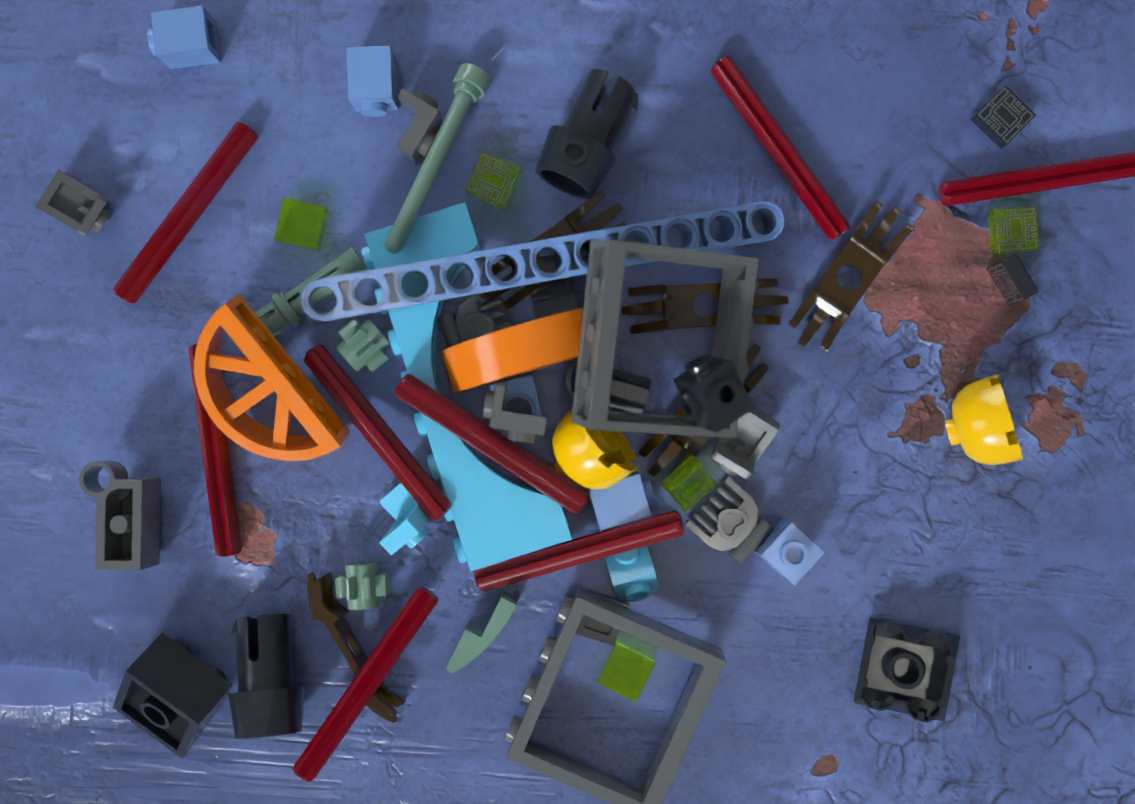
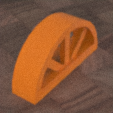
M240 293L220 307L208 320L201 332L195 350V384L198 395L209 417L227 437L252 453L283 461L309 460L326 455L341 447L350 430ZM224 330L247 358L220 353ZM221 370L261 376L265 380L235 401L226 387ZM273 391L277 394L274 430L261 425L245 413V411ZM291 412L310 435L289 434Z
M583 308L508 327L441 351V358L452 394L577 359Z

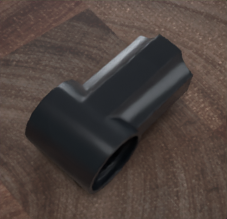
M578 361L567 367L563 375L564 388L573 397L575 388L572 385L571 378L573 372L577 369ZM613 368L609 407L629 413H643L652 379Z

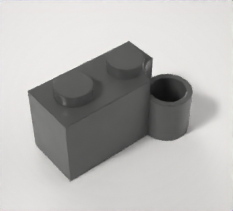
M112 460L91 462L84 466L79 476L80 487L87 495L97 497L95 570H143L158 565L160 562L161 478H128L125 467L119 462ZM102 468H105L110 475V484L107 489H103L98 481V475Z

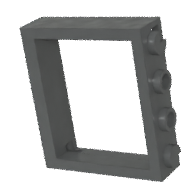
M591 239L571 423L590 430L737 438L739 419L716 433L695 426L692 418L688 416L608 411L625 258L723 269L712 357L732 360L742 383L748 373L746 357L749 336L753 331L754 325L752 309L754 293L759 284L756 281L759 258L613 239Z
M578 587L573 599L566 596L563 604L560 606L555 620L562 623L556 638L548 636L543 645L538 661L543 662L544 666L539 677L531 675L526 684L521 701L526 702L527 705L522 716L513 715L503 739L510 742L506 758L610 804H663L726 664L723 650ZM583 615L697 663L641 789L529 741Z

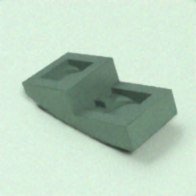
M503 591L485 629L469 622L445 670L455 673L477 658L501 633L515 611L519 599Z

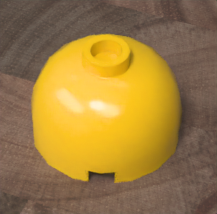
M999 376L987 377L966 385L957 393L952 402L953 419L944 421L951 445L960 444L967 457L981 464L1000 465L1024 460Z
M572 409L558 422L552 437L553 455L557 461L554 467L557 472L586 489H607L636 471L637 466L630 465L636 459L635 452L621 431L590 430L571 423Z

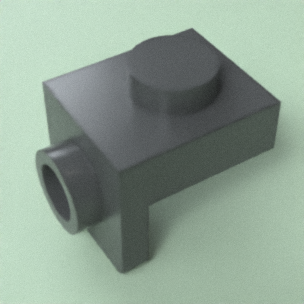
M402 89L397 97L402 107L413 113L415 117L399 141L397 148L404 158L418 165L422 157L427 156L443 119L437 109L438 103L431 97L418 90L412 95Z
M59 169L35 206L75 229L77 233L84 237L90 229L98 233L111 213L109 209L104 207L108 201L107 197Z
M496 382L495 392L487 390L484 403L483 417L491 418L489 427L509 430L507 439L534 443L535 435L545 436L548 418L504 411L508 385Z
M754 408L739 418L737 438H717L711 455L712 459L726 473L740 475L748 480L754 472L755 463L779 431L780 423Z

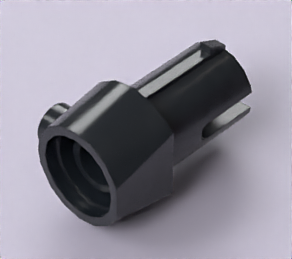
M591 69L564 125L550 127L535 169L536 173L552 187L582 199H590L615 163V156L611 152L631 109L637 110L638 94L635 93V89L626 80L619 77L602 112H595L605 93L606 86L603 84L609 74V71L602 69Z
M291 614L258 615V618H237L231 633H236L238 692L228 693L235 739L269 737L302 732L305 686L294 687Z

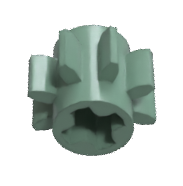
M352 319L338 331L344 340L336 348L357 372L365 365L370 371L374 372L389 359L383 353V350L390 345V342L370 319L361 326L355 319Z
M376 561L345 564L346 575L335 577L336 599L347 598V609L349 610L378 608L381 606L380 596H388V593H390L389 572L379 573V566Z

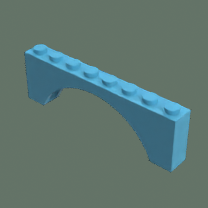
M465 202L417 217L402 250L397 254H391L385 248V241L393 225L365 233L364 236L368 247L361 249L368 270L481 251ZM454 264L448 268L447 280L452 287L466 266ZM409 272L402 278L401 287L406 295L420 297L427 290V281L421 273ZM382 287L374 290L377 303L383 296ZM447 300L381 311L382 314L389 313L394 329L388 331L389 341L395 356L402 354L407 371L401 372V379L406 374H411L442 395L436 365V342L439 327L437 318L442 315ZM422 413L414 414L415 424L420 437H428L433 454L427 455V461L433 479L441 478L446 493L445 496L452 504V507L444 516L447 522L454 520L459 537L453 538L458 560L460 563L467 562L470 572L572 540V534L561 505L538 490L525 487L508 479L482 460L466 442Z

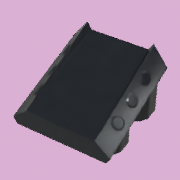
M870 617L854 703L867 705L869 708L880 711L891 710L909 714L913 719L926 723L934 720L945 722L961 635Z

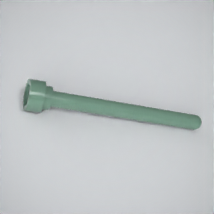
M469 63L461 64L453 79V85L455 86L453 89L455 94L453 102L385 241V248L391 254H397L402 250L471 103H476L478 99L485 96L491 83V78L478 66Z

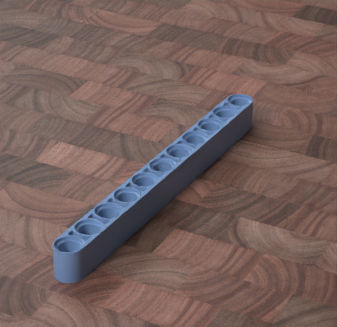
M761 201L328 277L310 282L304 288L301 295V304L304 311L311 318L318 321H331L585 275L588 272V264L582 260L580 255V248L585 241H591V239L624 241L628 234H634L640 239L641 243L671 247L667 241V232L671 226L678 228L682 232L683 244L680 248L712 252L775 239L784 227V215L776 204L769 201ZM755 212L760 213L765 220V229L762 234L757 233L752 226V217ZM713 219L720 221L725 229L724 237L720 242L714 240L709 232V226ZM541 249H549L557 257V266L552 273H545L537 266L536 256ZM498 256H505L513 262L514 274L509 281H501L493 275L492 263ZM626 257L625 267L657 261ZM462 264L469 269L471 281L465 289H456L448 283L447 271L451 265ZM409 272H419L426 278L427 290L420 297L406 295L401 287L402 278ZM367 279L377 281L383 289L381 300L372 306L362 304L356 296L358 285ZM322 287L332 289L337 297L335 308L327 314L318 313L311 304L313 293Z

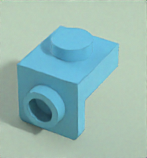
M400 482L380 500V504L396 520L379 542L390 555L394 554L405 544L410 549L413 548L429 532L425 525L430 518Z
M648 546L605 557L618 601H642L651 596L652 592L659 590Z

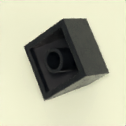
M161 633L125 671L113 709L182 759L220 709L233 684L227 680L225 674L219 668L206 665L192 655L191 650L186 644L176 639L172 640L164 633Z

